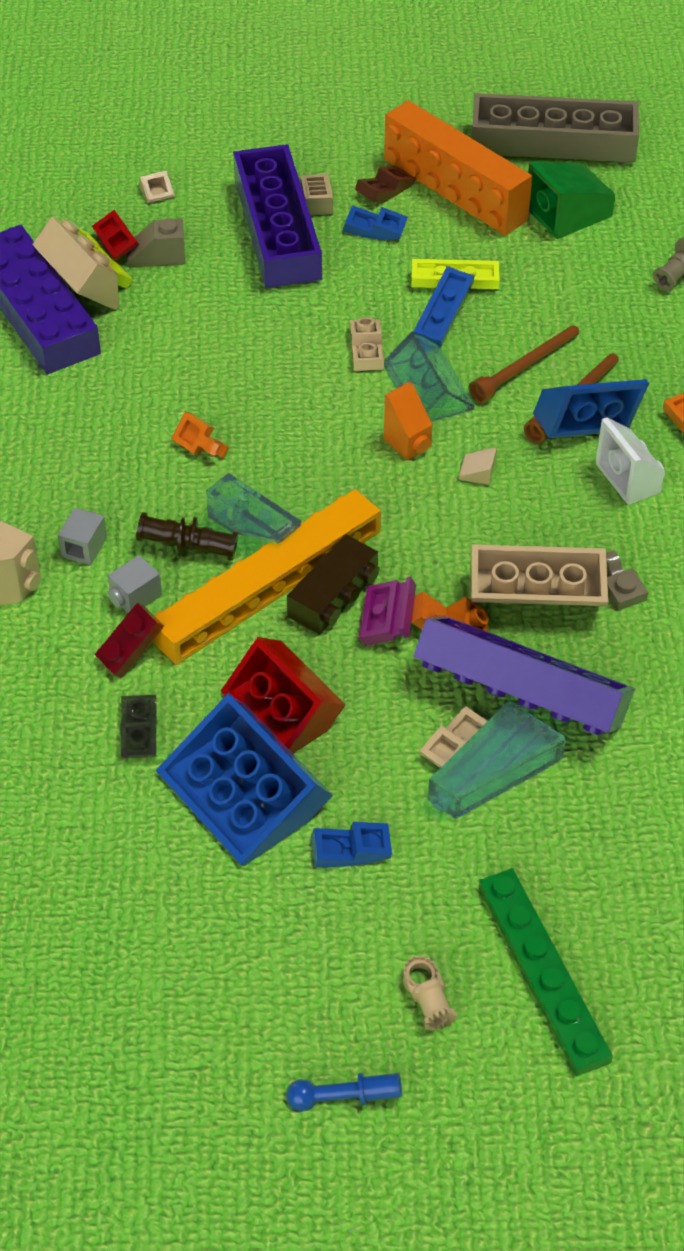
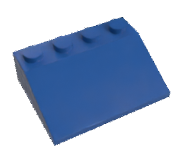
M229 693L156 769L157 773L242 866L247 865L309 822L333 796L244 703Z

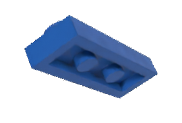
M448 266L446 267L413 331V339L441 348L473 285V275Z

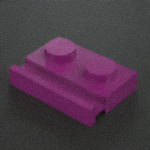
M411 577L406 578V582L399 583L398 580L367 586L359 639L364 646L393 641L396 636L403 635L404 638L409 637L416 584Z

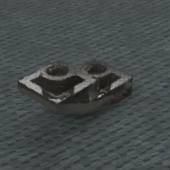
M156 695L121 696V758L157 757Z

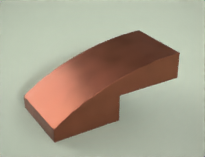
M397 166L379 167L376 178L358 179L355 190L375 203L400 194L412 186L416 178L410 176Z

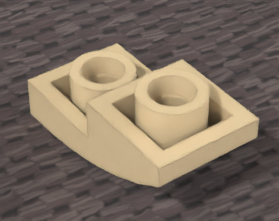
M363 317L358 320H350L354 371L384 370L380 319Z

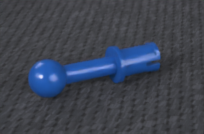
M359 1073L357 1082L314 1086L308 1080L299 1079L292 1082L287 1088L286 1100L292 1109L300 1112L310 1110L316 1102L360 1098L361 1105L363 1106L367 1105V1101L401 1098L402 1083L400 1073L365 1076L364 1073Z

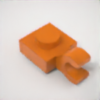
M186 411L171 437L172 440L197 455H200L204 449L213 456L218 455L224 458L230 448L223 442L210 436L214 427Z

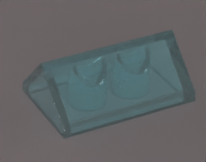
M412 331L384 360V367L396 388L409 381L414 385L431 422L474 410V403L437 344Z

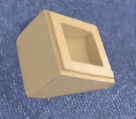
M167 170L140 177L138 184L148 204L175 198Z
M497 448L465 454L459 480L490 485L496 464Z

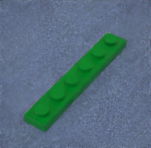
M511 868L480 879L478 888L575 1076L611 1064L613 1055L514 869Z

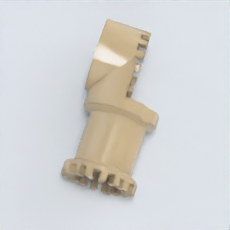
M423 955L410 958L405 963L403 970V985L411 993L413 1000L420 1004L425 1017L423 1020L425 1030H440L441 1025L443 1028H446L445 1024L450 1025V1022L456 1021L457 1014L455 1009L449 1007L444 994L446 987L437 966H435V962L431 961L429 957L425 958ZM421 968L429 972L431 979L419 984L412 981L409 974L412 970Z

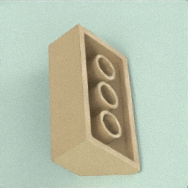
M472 544L470 560L471 602L608 606L606 548Z

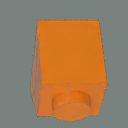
M409 381L385 395L384 440L407 461L418 454L426 452L432 446L433 425L414 385Z

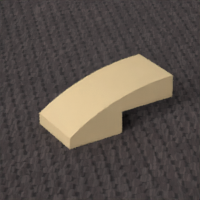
M465 706L446 728L441 725L419 752L448 773L468 758L494 731L493 725Z

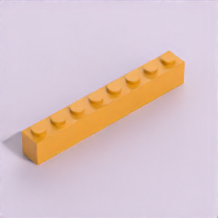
M356 489L345 496L338 497L331 505L313 513L301 524L288 529L279 538L263 545L257 552L246 559L236 562L233 567L219 576L211 578L205 585L194 592L184 595L180 601L169 608L156 613L155 617L164 627L152 642L175 665H178L293 590L345 534L362 543L379 534L381 531V510Z

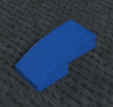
M352 205L343 231L371 239H400L408 217L381 207L379 215Z
M353 822L350 830L314 828L311 834L314 867L355 866L390 859L392 856L388 823Z

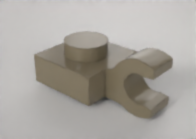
M616 551L607 552L608 597L618 611L647 601L648 591L633 568L623 571L621 560Z

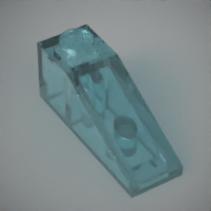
M230 473L206 490L208 517L231 533L235 531L239 532V535L280 544L301 526V520Z

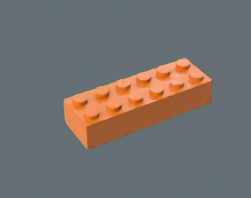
M409 100L385 114L384 160L401 168L428 188L505 236L528 221L532 185L531 174Z

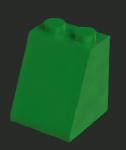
M532 161L529 163L528 173L532 175L529 212L556 239L612 217L615 194L583 163Z

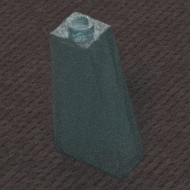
M509 700L429 779L428 800L438 811L446 812L457 819L558 763L563 758L566 737Z

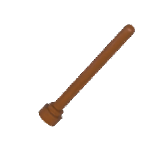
M572 325L491 377H478L469 384V392L472 398L480 404L493 398L498 386L575 338L579 334V328Z
M614 353L609 354L577 385L595 384L617 364L618 356ZM535 416L524 425V433L530 441L542 443L548 437Z

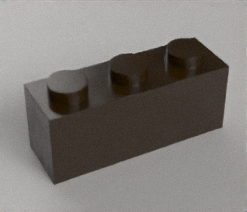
M345 534L287 595V617L318 635L328 626H333L348 604L352 605L357 600L360 591L367 584H372L377 578L380 570L378 567V551Z

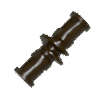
M142 512L138 522L136 540L142 541L147 539L161 542L163 545H176L178 556L182 557L188 549H194L200 553L227 556L228 560L233 561L239 532L233 531L232 534L215 531L209 527H198V519L195 516L190 524L187 525L185 518H182L181 522L178 523L176 520L149 517L148 513Z

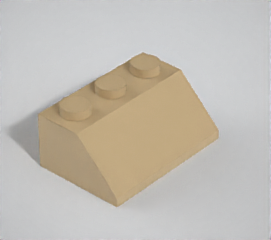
M51 217L32 245L77 294L117 310L119 307L117 273L108 265L110 263L109 258L93 249L95 244L86 236L78 233L80 228L68 219L61 221Z

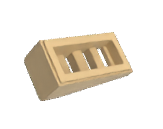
M328 174L301 175V186L310 216L333 214V195Z

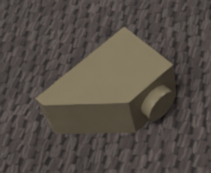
M183 219L153 220L134 237L139 245L127 253L128 267L185 264Z

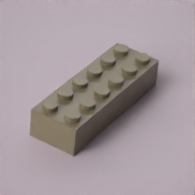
M474 93L472 139L500 156L616 161L619 163L635 162L639 140L638 101Z

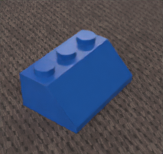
M647 379L542 389L533 414L549 438L600 433L601 421L607 417L630 428L649 382Z

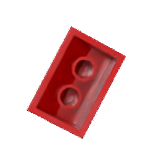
M262 637L256 638L221 689L225 696L229 693L244 703L293 754L326 733L346 705L281 640Z

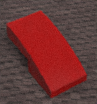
M115 210L92 225V228L115 261L139 245Z

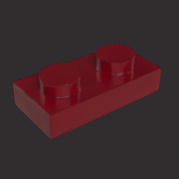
M137 602L94 655L115 676L122 678L163 629L164 625L144 605Z

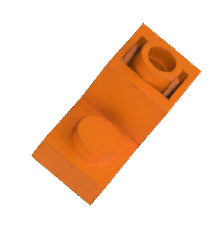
M424 591L415 596L412 623L421 630H423L427 617L447 616L488 632L489 613L481 606L471 602L467 597L446 608Z

